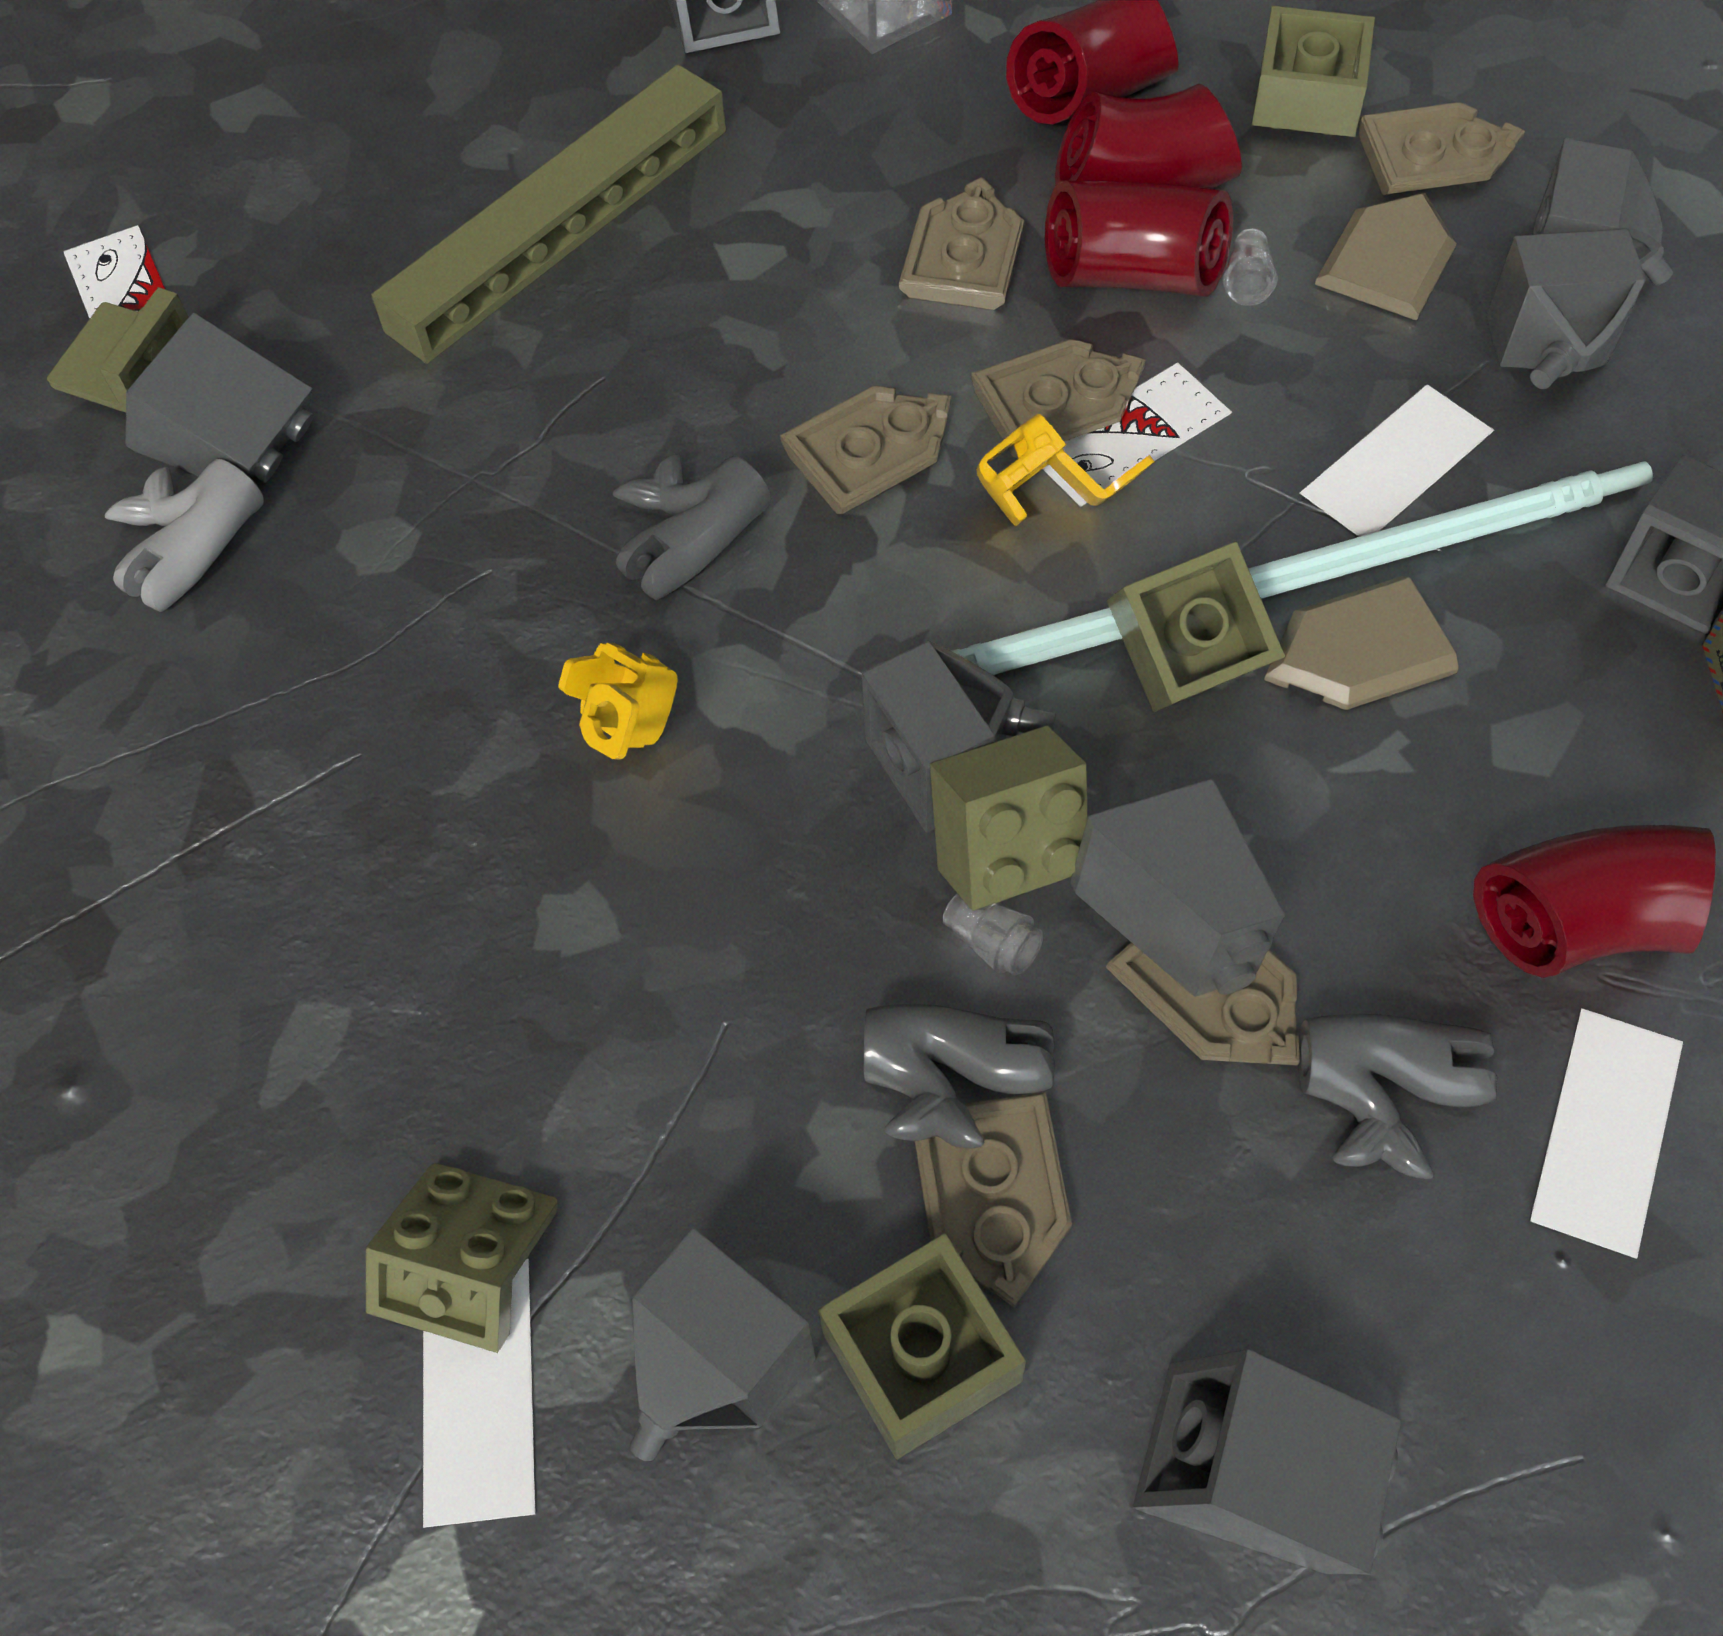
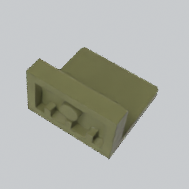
M158 287L145 306L138 312L108 302L101 303L47 376L51 387L126 412L127 390L189 318L178 294Z
M438 1163L431 1164L366 1247V1313L498 1353L510 1335L512 1280L556 1215L557 1198L529 1190L522 1186H515L469 1173L459 1168Z

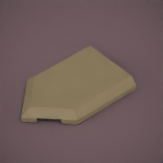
M1461 102L1360 116L1358 122L1359 138L1382 195L1490 180L1524 137L1525 130L1507 122L1500 127L1476 117L1478 110Z
M983 177L966 184L964 192L946 201L938 198L921 206L899 281V289L909 298L995 310L1005 304L1024 229V220L1013 208H1006L994 196V188Z
M1425 192L1358 208L1355 210L1317 276L1315 285L1417 321L1448 264L1457 243Z
M1069 339L971 373V380L975 394L1002 440L1034 415L1041 414L1052 425L1062 440L1067 441L1121 421L1145 367L1146 359L1125 353L1122 358L1093 351V344ZM1012 445L1008 450L1012 457L1018 458L1014 445Z
M874 385L781 434V442L789 458L835 513L844 514L937 463L950 409L951 396L928 393L927 398L896 394V388Z
M1400 576L1294 610L1280 641L1285 657L1270 664L1264 680L1287 689L1290 684L1324 696L1323 702L1348 710L1457 674L1459 667L1454 648L1413 581L1409 577Z
M1133 943L1107 963L1106 968L1201 1060L1283 1065L1299 1064V1036H1297L1295 1004L1297 1000L1296 973L1270 949L1261 963L1255 980L1247 987L1226 995L1219 994L1218 990L1194 997Z
M1046 1092L964 1104L971 1113L984 1139V1145L979 1148L966 1149L955 1147L937 1136L914 1141L930 1241L946 1233L973 1278L1013 1307L1016 1306L1072 1226Z

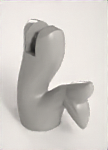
M215 459L209 463L193 483L177 494L174 492L169 468L163 467L154 471L145 482L143 494L126 497L112 505L105 513V518L108 520L130 525L148 526L157 524L165 526L125 555L115 568L113 575L115 585L129 596L137 597L141 595L142 602L148 607L159 612L165 611L198 582L240 527L263 506V495L257 485L244 472L223 459Z

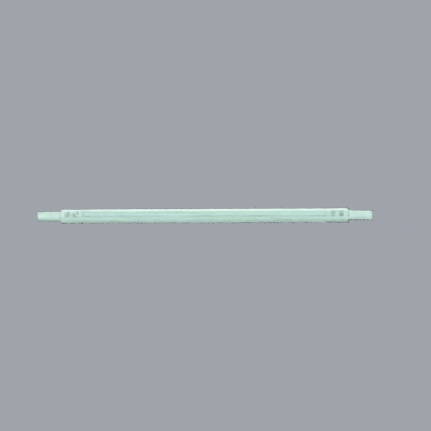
M1646 461L1600 474L1590 470L1579 473L1577 476H1568L1556 482H1547L1538 487L1248 569L1262 599L1543 518L1559 516L1564 512L1569 513L1580 510L1582 507L1598 505L1604 496L1650 484L1653 479V472L1651 466ZM1106 608L986 643L970 645L968 648L961 650H952V652L971 661L991 675L1122 639V636L1110 608Z

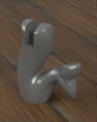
M673 454L666 457L657 466L653 478L628 481L620 485L613 492L614 497L647 510H662L665 513L675 515L642 530L632 537L620 549L616 557L617 569L630 580H637L643 577L641 588L644 593L654 600L658 601L699 574L746 526L768 509L772 498L766 482L749 463L738 456H732L725 459L719 466L701 479L684 484L681 455Z
M895 1004L868 1008L866 1010L864 1029L865 1083L899 1091L913 1099L885 1126V1133L889 1136L908 1141L925 1140L937 1136L950 1145L966 1149L983 1146L984 1139L971 1113L963 1103L957 1100L950 1082L933 1062L942 1064L975 1084L993 1091L1008 1094L1039 1093L1050 1089L1053 1085L1055 1061L1052 1056L1055 1048L1053 1029L1045 1021L999 1018L939 1005Z
M1381 1014L1329 1015L1305 1019L1302 1022L1299 1033L1300 1062L1298 1064L1302 1092L1341 1106L1352 1113L1358 1122V1125L1332 1156V1160L1337 1164L1359 1167L1370 1165L1382 1159L1402 1174L1420 1179H1432L1434 1177L1432 1168L1416 1137L1400 1121L1399 1112L1390 1096L1371 1073L1380 1074L1413 1095L1439 1105L1475 1107L1489 1104L1495 1101L1497 1096V1074L1495 1072L1482 1068L1453 1067V1063H1474L1491 1057L1494 1054L1491 1033L1476 1028Z

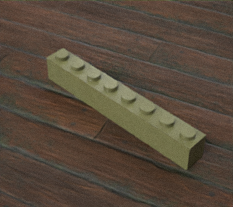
M679 64L674 66L374 291L371 296L384 333L428 364L726 132L722 91Z

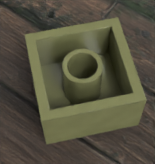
M1272 6L1252 125L1271 127L1273 129L1322 133L1324 135L1355 137L1367 89L1375 17Z
M1237 541L1127 585L1107 599L1109 608L1153 713L1285 657Z
M1049 726L930 763L938 871L972 911L1072 877V874L1075 872V863L1087 822L1086 762Z
M946 1233L818 1309L823 1335L896 1460L1022 1383L1026 1360Z

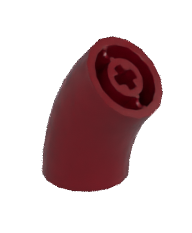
M1097 0L1067 13L1039 20L1025 26L1015 37L1007 56L1006 79L1011 97L1023 114L1037 123L1053 125L1071 119L1079 104L1088 94L1097 91L1110 96L1124 98L1177 73L1179 60L1171 28L1158 0Z
M1200 83L1177 93L1148 99L1114 97L1095 91L1088 94L1079 104L1064 134L1057 157L1055 186L1060 181H1118L1212 189L1240 176L1242 170L1241 153L1236 135L1222 106L1212 92Z
M1060 181L1052 191L1045 220V250L1051 277L1058 287L1128 288L1208 297L1216 289L1229 256L1233 232L1232 200L1227 191L1189 186L1118 181Z
M1628 825L1592 829L1560 836L1514 851L1483 866L1476 875L1473 898L1479 919L1491 941L1510 962L1524 972L1541 978L1556 976L1576 965L1617 953L1634 951L1694 953L1701 942L1712 902L1716 865L1714 835L1709 828L1677 825Z

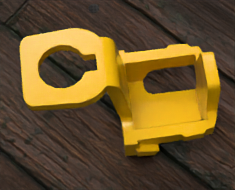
M1036 414L991 449L981 459L976 470L977 476L984 488L1011 523L1017 526L1027 518V514L1013 495V492L1048 465L1088 504L1099 506L1146 471L1155 461L1148 455L1107 488L1103 489L1065 453L1063 448L1066 444L1052 425L1041 414ZM1014 445L1018 459L997 474L988 463Z
M607 642L600 643L594 655L566 660L558 688L566 695L581 699L580 713L582 716L579 727L586 743L611 759H623L627 754L628 748H644V745H652L659 740L672 708L678 678L675 671L661 663L655 656L642 653L641 658L626 651L624 647L616 643ZM614 660L620 662L624 666L616 664ZM603 731H605L607 734H609V735L612 736V737H611L610 739H608V738L604 735Z

